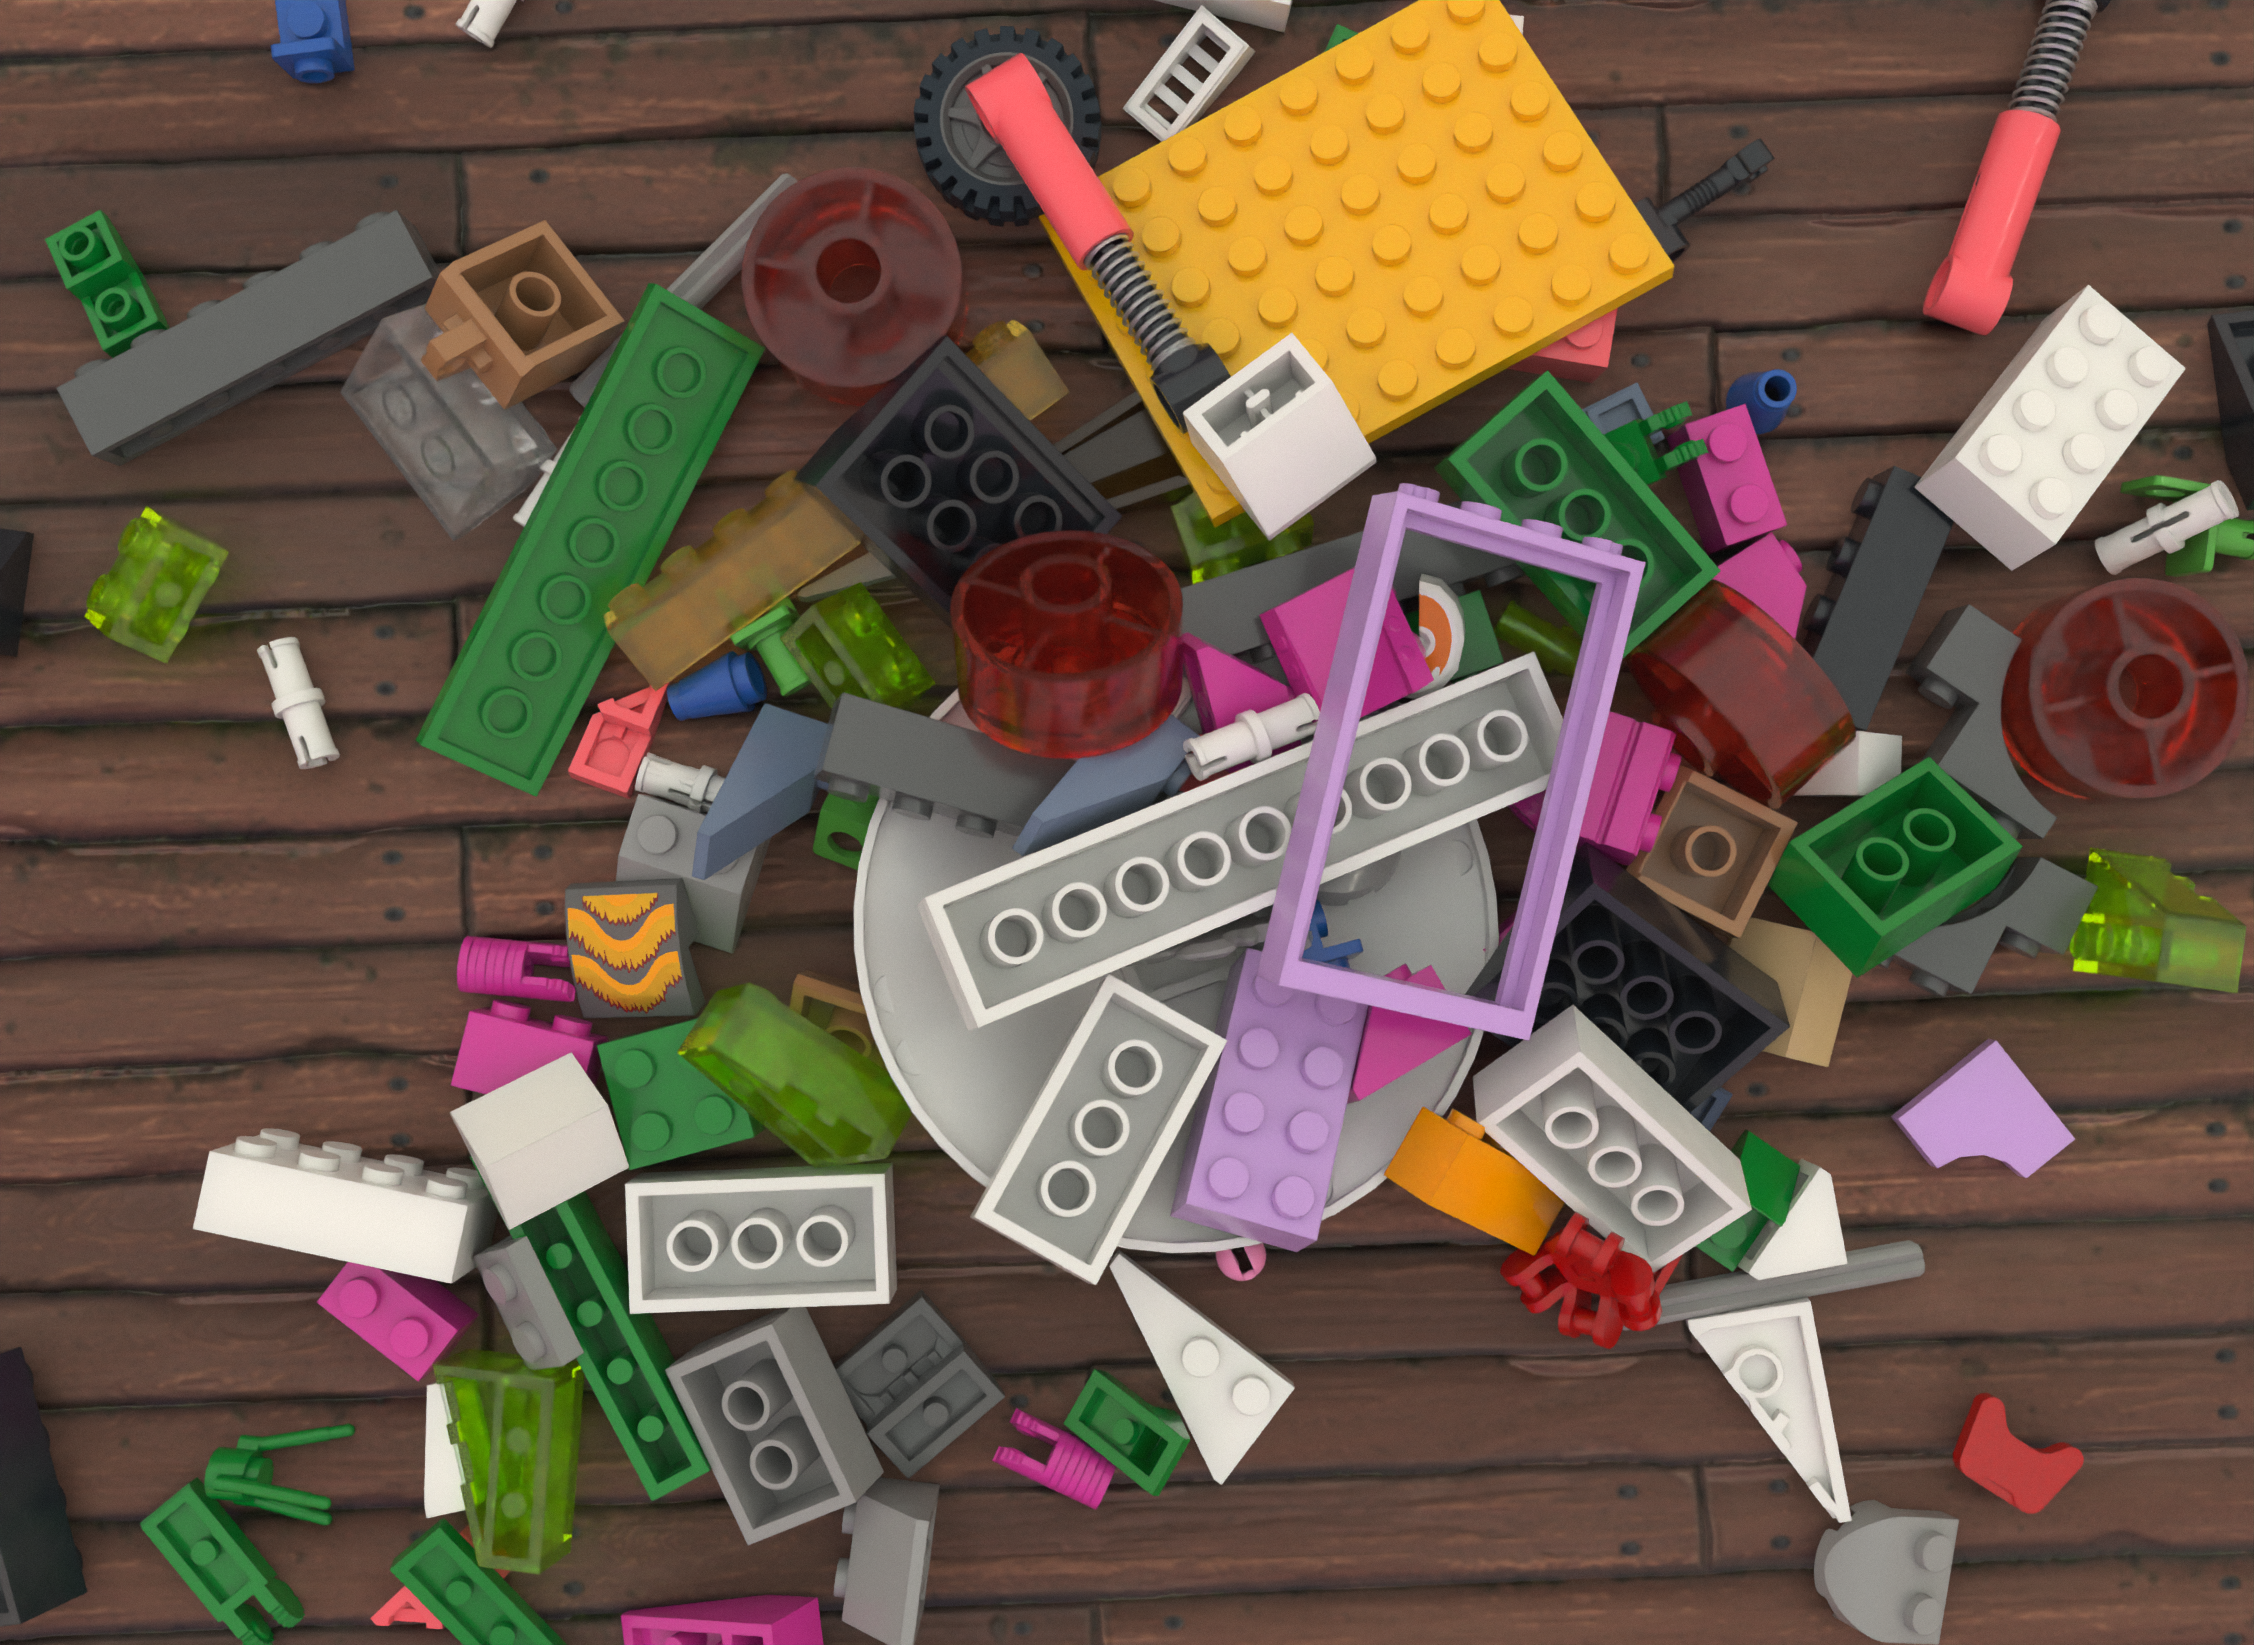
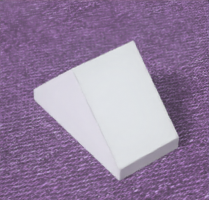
M1864 731L1773 733L1772 795L1862 798L1901 774L1902 736Z
M1804 1159L1800 1160L1798 1163L1800 1170L1785 1223L1780 1227L1768 1220L1738 1264V1267L1757 1280H1764L1848 1264L1832 1177L1830 1173Z

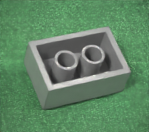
M806 1307L780 1308L701 1342L665 1369L748 1545L856 1503L884 1473Z

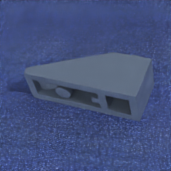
M1137 689L1032 813L1012 849L1021 856H1026L1150 807L1162 791L1171 798L1174 797L1192 774L1185 755L1190 754L1192 751L1187 753L1183 749V743L1189 738H1197L1200 735Z
M764 703L697 832L692 877L706 880L810 812L820 789L827 791L829 785L827 782L813 779L826 734L827 723Z

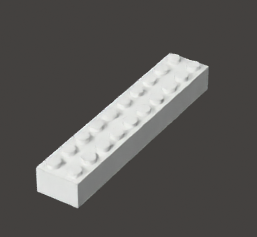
M1535 652L1359 722L1320 884L1547 789L1563 718ZM1313 741L924 897L916 906L967 1030L971 1031L1273 905Z

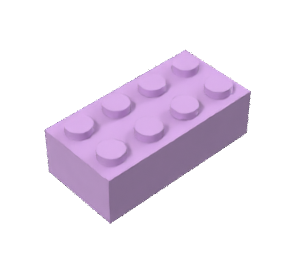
M1247 947L1229 970L1214 1032L1228 1041L1199 1094L1170 1216L1298 1252L1316 1242L1318 1238L1368 1005L1280 986L1256 976L1262 952Z

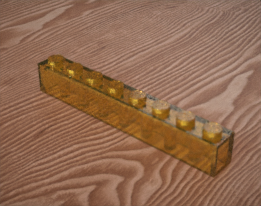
M1014 319L1008 324H1005L1004 321H998L983 329L972 341L975 347L965 354L1029 421L1069 393V390L1029 329ZM795 470L789 471L774 480L764 492L767 497L747 512L744 508H738L724 516L712 529L715 535L699 547L693 549L691 545H688L674 552L662 563L660 569L663 573L642 587L639 583H634L620 591L609 602L608 607L610 611L603 615L608 634L655 692L728 640L731 635L746 627L860 544L857 539L793 480L797 474Z

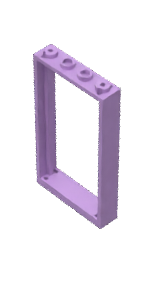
M1401 483L1396 492L1372 495L1256 976L1284 987L1530 1040L1646 562L1621 556L1623 545L1614 543L1611 540L1583 537L1582 544L1562 539L1563 528L1558 525L1539 520L1523 519L1522 525L1517 526L1500 521L1502 510L1477 502L1463 501L1461 502L1460 509L1438 503L1440 492L1434 489ZM1405 530L1596 583L1495 1001L1302 958Z

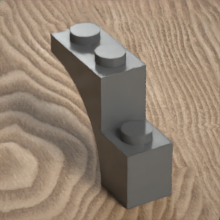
M1970 604L1947 610L1905 672L1921 683L1918 691L1925 698L1943 708L1951 709L1953 705L1957 707L1921 761L1930 757L2013 838L2043 839L2057 817L2032 796L2018 776L2007 752L2001 723L2003 685L2013 655L2022 639Z
M2016 857L2009 871L1993 891L1877 966L1888 969L1891 961L1912 971L1908 980L1910 983L1942 998L1945 997L1948 990L1972 994L1998 941L1999 944L2007 949L2031 959H2035L2038 952L2064 955L2098 886L2042 857Z

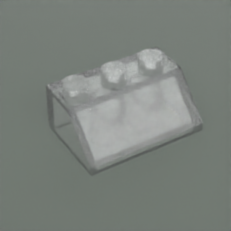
M424 304L382 318L340 393L454 541L465 536L532 485L542 472L540 470L541 465L547 459L552 458L557 448L547 436L544 428L533 418L522 402L504 410L472 368L438 382L434 379L421 362L422 355L427 353L426 347L429 341L440 336L443 332L424 309L426 306Z

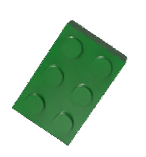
M1928 757L1791 840L1768 886L1858 978L1993 891L2023 846L1940 766Z

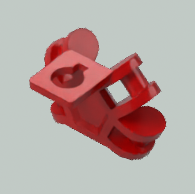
M1576 1212L1565 1228L1543 1240L1535 1256L1519 1248L1510 1254L1503 1262L1500 1274L1510 1286H1519L1522 1290L1520 1300L1530 1313H1541L1564 1297L1558 1317L1560 1334L1572 1338H1577L1581 1334L1592 1336L1595 1345L1611 1349L1617 1343L1623 1326L1633 1331H1645L1651 1329L1660 1321L1662 1306L1659 1295L1683 1254L1653 1273L1651 1266L1645 1259L1622 1251L1625 1238L1614 1232H1611L1605 1241L1587 1232L1589 1219ZM1552 1264H1555V1266L1557 1267L1555 1269L1547 1270L1541 1274L1539 1273L1540 1271H1542L1543 1269L1547 1268ZM1591 1293L1600 1295L1597 1312L1591 1310Z

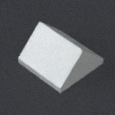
M572 1052L450 1112L508 1230L629 1168L608 1104Z

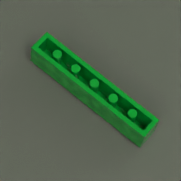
M470 1156L471 1161L473 1162V1164H474V1166H475V1168H476V1170H477V1172H478L480 1178L482 1179V1181H483V1183H484V1185H485V1187H486V1189H487L489 1195L491 1196V1194H490V1192H489V1190H488V1188H487V1186H486V1184H485V1182H484V1180H483V1178H482V1176H481V1174H480V1172H479V1170H478V1168H477V1166H476V1164H475V1162H474L472 1156ZM586 1191L510 1229L509 1232L513 1239L524 1236L528 1237L584 1351L576 1359L651 1501L653 1502L709 1472L711 1466L665 1371L666 1368L675 1362V1359L651 1314H630L628 1270Z

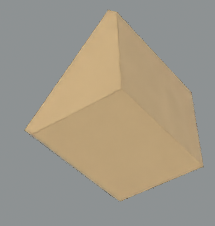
M1750 917L1741 937H1729L1727 945L1778 983L1790 1027L1763 1051L1828 1067L1852 972L1812 931Z

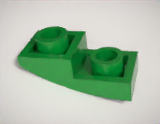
M98 210L45 239L66 289L81 300L102 350L109 356L114 358L131 349V342L146 332L157 329H170L142 272L112 222L103 211Z

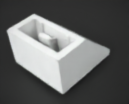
M1290 333L1183 412L1191 443L1269 541L1377 463L1376 456L1334 383L1293 333Z

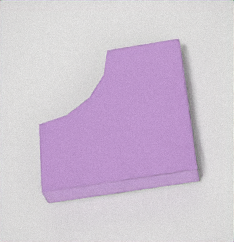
M1993 1039L1984 1041L1891 1116L1927 1163L1935 1168H1939L1959 1157L1985 1155L2000 1160L2018 1176L2028 1178L2075 1140L2005 1050Z

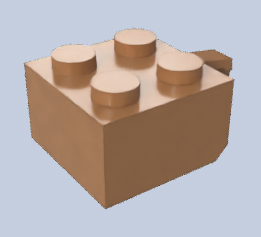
M544 220L453 261L439 274L424 309L442 330L443 334L429 341L426 347L427 353L422 355L421 362L437 382L472 368L502 408L506 410L588 368L612 344L625 320L547 221Z
M1680 765L1670 792L1658 789L1651 813L1662 816V821L1651 852L1647 853L1639 850L1637 857L1630 865H1623L1617 862L1616 864L1700 926L1720 936L1740 938L1798 822L1695 770Z

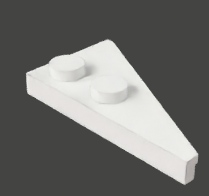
M1118 1250L1111 1259L1109 1267L1213 1479L1222 1485L1295 1389L1294 1383L1126 1254Z
M1808 1297L1686 1319V1325L1691 1333L1700 1342L1725 1378L1747 1404L1753 1415L1831 1517L1836 1518L1839 1523L1852 1521L1811 1301Z

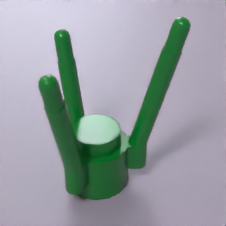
M352 1424L326 1426L263 1437L241 1435L236 1448L218 1447L210 1457L204 1479L206 1495L210 1499L233 1501L235 1505L258 1507L299 1520L327 1526L332 1522L331 1514L316 1509L327 1510L331 1506V1499L326 1496L312 1494L311 1492L272 1485L273 1461L271 1458L263 1457V1451L350 1437L355 1433V1426Z

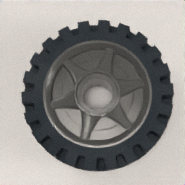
M1000 26V34L989 35L988 28L975 31L974 40L968 43L965 42L963 37L952 43L951 53L948 56L940 53L932 63V73L930 76L924 75L919 86L920 96L919 99H915L914 131L917 150L926 174L936 191L939 190L944 200L954 209L957 207L962 209L965 216L976 221L981 217L987 219L989 225L1003 227L1004 222H1014L1015 227L1029 225V219L1039 217L1045 213L1002 145L997 144L986 130L967 95L966 85L1018 53H1023L1042 81L1057 115L1091 168L1094 169L1099 156L1101 142L1099 102L1089 74L1085 75L1082 63L1073 53L1068 56L1064 51L1063 44L1052 37L1046 42L1041 39L1039 31L1026 28L1024 35L1016 34L1014 26Z

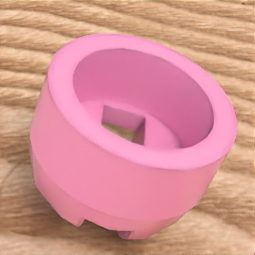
M1260 1243L1244 1247L1252 1265V1268L1246 1271L1240 1270L1238 1260L1231 1249L1216 1251L1215 1256L1219 1269L1226 1277L1235 1281L1253 1279L1262 1271L1266 1263L1264 1244Z

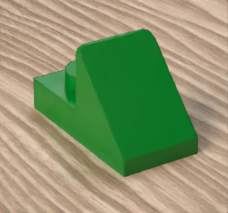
M1746 1129L1731 1149V1152L1741 1161L1752 1210L1696 1245L1697 1248L1732 1272L1736 1269L1768 1220L1780 1227L1783 1226L1787 1218L1800 1166Z
M1094 1369L1063 1423L1153 1496H1159L1191 1440L1180 1415L1176 1411L1151 1406L1109 1372Z

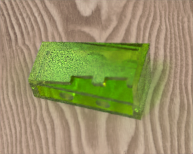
M2090 847L2086 881L2098 886L2070 941V952L2072 957L2075 958L2073 971L2237 993L2247 926L2213 898L2196 894L2194 892L2196 884L2188 877L2172 874L2170 872L2172 864L2165 858Z
M750 982L716 991L677 1051L681 1057L815 1169L887 1158L912 1115L910 1108L888 1071L779 1002L768 990L753 985Z
M465 1349L433 1364L437 1384H444L452 1422L446 1426L450 1444H457L466 1482L461 1484L460 1488L478 1566L541 1574L571 1552L584 1372L577 1361H570L560 1367L531 1370L525 1365L522 1357L517 1354Z

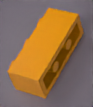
M1422 1107L1384 1173V1176L1426 1204L1534 1256L1565 1203L1485 1132L1484 1126L1454 1108L1446 1119Z

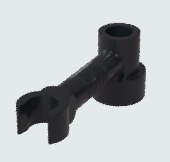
M1760 138L1744 147L1719 169L1705 177V179L1700 180V182H1697L1694 186L1686 189L1679 196L1672 198L1659 208H1656L1649 197L1638 201L1634 205L1673 263L1690 247V243L1677 225L1731 190H1737L1741 186L1760 177L1769 170L1766 165L1775 158Z

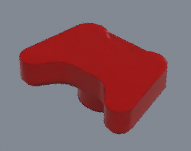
M1987 1392L1980 1393L1974 1398L1952 1454L1953 1463L1960 1472L2027 1514H2035L2041 1511L2084 1463L2082 1452L2069 1443L2059 1442L2045 1448H2033L2014 1437L2007 1427L2003 1402Z

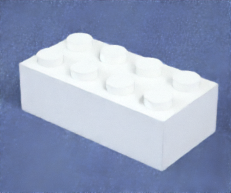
M2087 285L2041 322L1918 481L1915 488L2012 571L2057 544L2186 368L2091 286Z
M1108 974L1095 990L970 1217L1079 1279L1096 1285L1228 1040Z
M1574 1005L1531 1034L1530 1040L1521 1041L1473 1076L1476 1121L1485 1127V1132L1570 1208L1587 1217L1589 1224L1605 1239L1611 1232L1625 1238L1622 1251L1645 1259L1651 1266L1653 1273L1752 1210L1740 1159Z
M265 1128L261 1129L260 1135L254 1137L239 1136L236 1138L235 1143L209 1151L193 1229L453 1283L477 1267L473 1260L475 1255L491 1247L498 1210L476 1170L448 1168L446 1174L423 1170L424 1161L418 1158L391 1154L386 1155L384 1161L361 1157L362 1148L353 1144L327 1141L323 1142L322 1148L300 1144V1135L298 1133L282 1129Z
M892 1163L640 1173L625 1183L630 1314L890 1304L897 1290Z

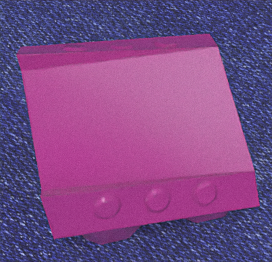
M1355 566L1259 615L1295 697L1297 698V696L1303 693L1309 694L1317 704L1319 711L1321 710ZM1393 584L1360 718L1409 694H1413L1434 681L1425 661L1426 650L1419 636L1411 631L1396 598L1397 593Z

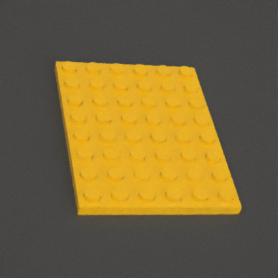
M1418 0L1098 177L1134 232L1131 242L1133 243L1132 251L1139 253L1137 261L1145 262L1144 270L1151 272L1149 280H1156L1158 282L1156 289L1164 291L1162 299L1170 301L1167 309H1175L1174 318L1182 320L1179 328H1187V335L1193 337L1196 344L1203 345L1208 343L1222 360L1231 377L1290 333H1293L1332 380L1368 444L1668 281L1673 277L1675 267L1500 0ZM1045 214L1039 216L1038 219L1214 528L1245 512L1232 493L1193 446L1189 433L1182 434L1169 418L1149 379L1154 372L1151 370L1152 365L1146 362L1147 356L1140 353L1141 346H1137L1134 343L1135 337L1128 334L1129 327H1125L1122 324L1123 318L1116 315L1117 308H1113L1110 305V299L1104 296L1105 289L1099 288L1098 280L1092 277V270H1081L1077 266Z

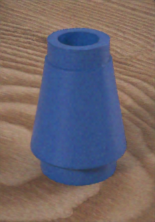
M1780 369L1744 374L1735 380L1729 388L1726 397V409L1746 404L1755 433L1764 434L1777 428L1784 420L1797 393L1796 381L1790 373Z
M730 651L679 680L678 683L669 685L667 687V697L675 717L679 721H684L690 718L695 719L753 711L755 703L766 699L767 687L761 667L750 652L738 655L736 652Z

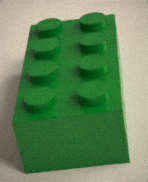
M1548 370L1528 383L1434 467L1462 501L1482 503L1502 510L1500 521L1517 526L1522 525L1523 519L1552 523L1563 528L1562 539L1582 544L1583 537L1611 540L1614 543L1623 545L1621 556L1646 562L1623 658L1721 571ZM1514 560L1583 639L1596 583Z

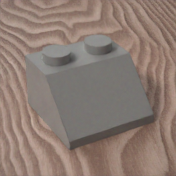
M638 794L618 854L616 881L682 878L699 931V936L694 941L734 953L771 837L706 880L692 877L697 832L707 813L697 812L688 809L687 806L656 796Z
M879 1477L856 1503L844 1508L842 1533L853 1536L850 1558L840 1557L838 1561L834 1597L844 1598L843 1622L887 1645H915L925 1604L939 1484Z

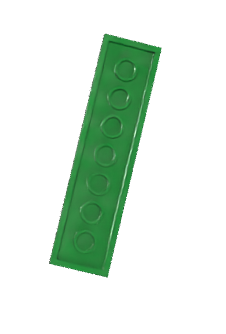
M648 283L416 738V741L421 746L537 797L765 350L763 346L658 284Z

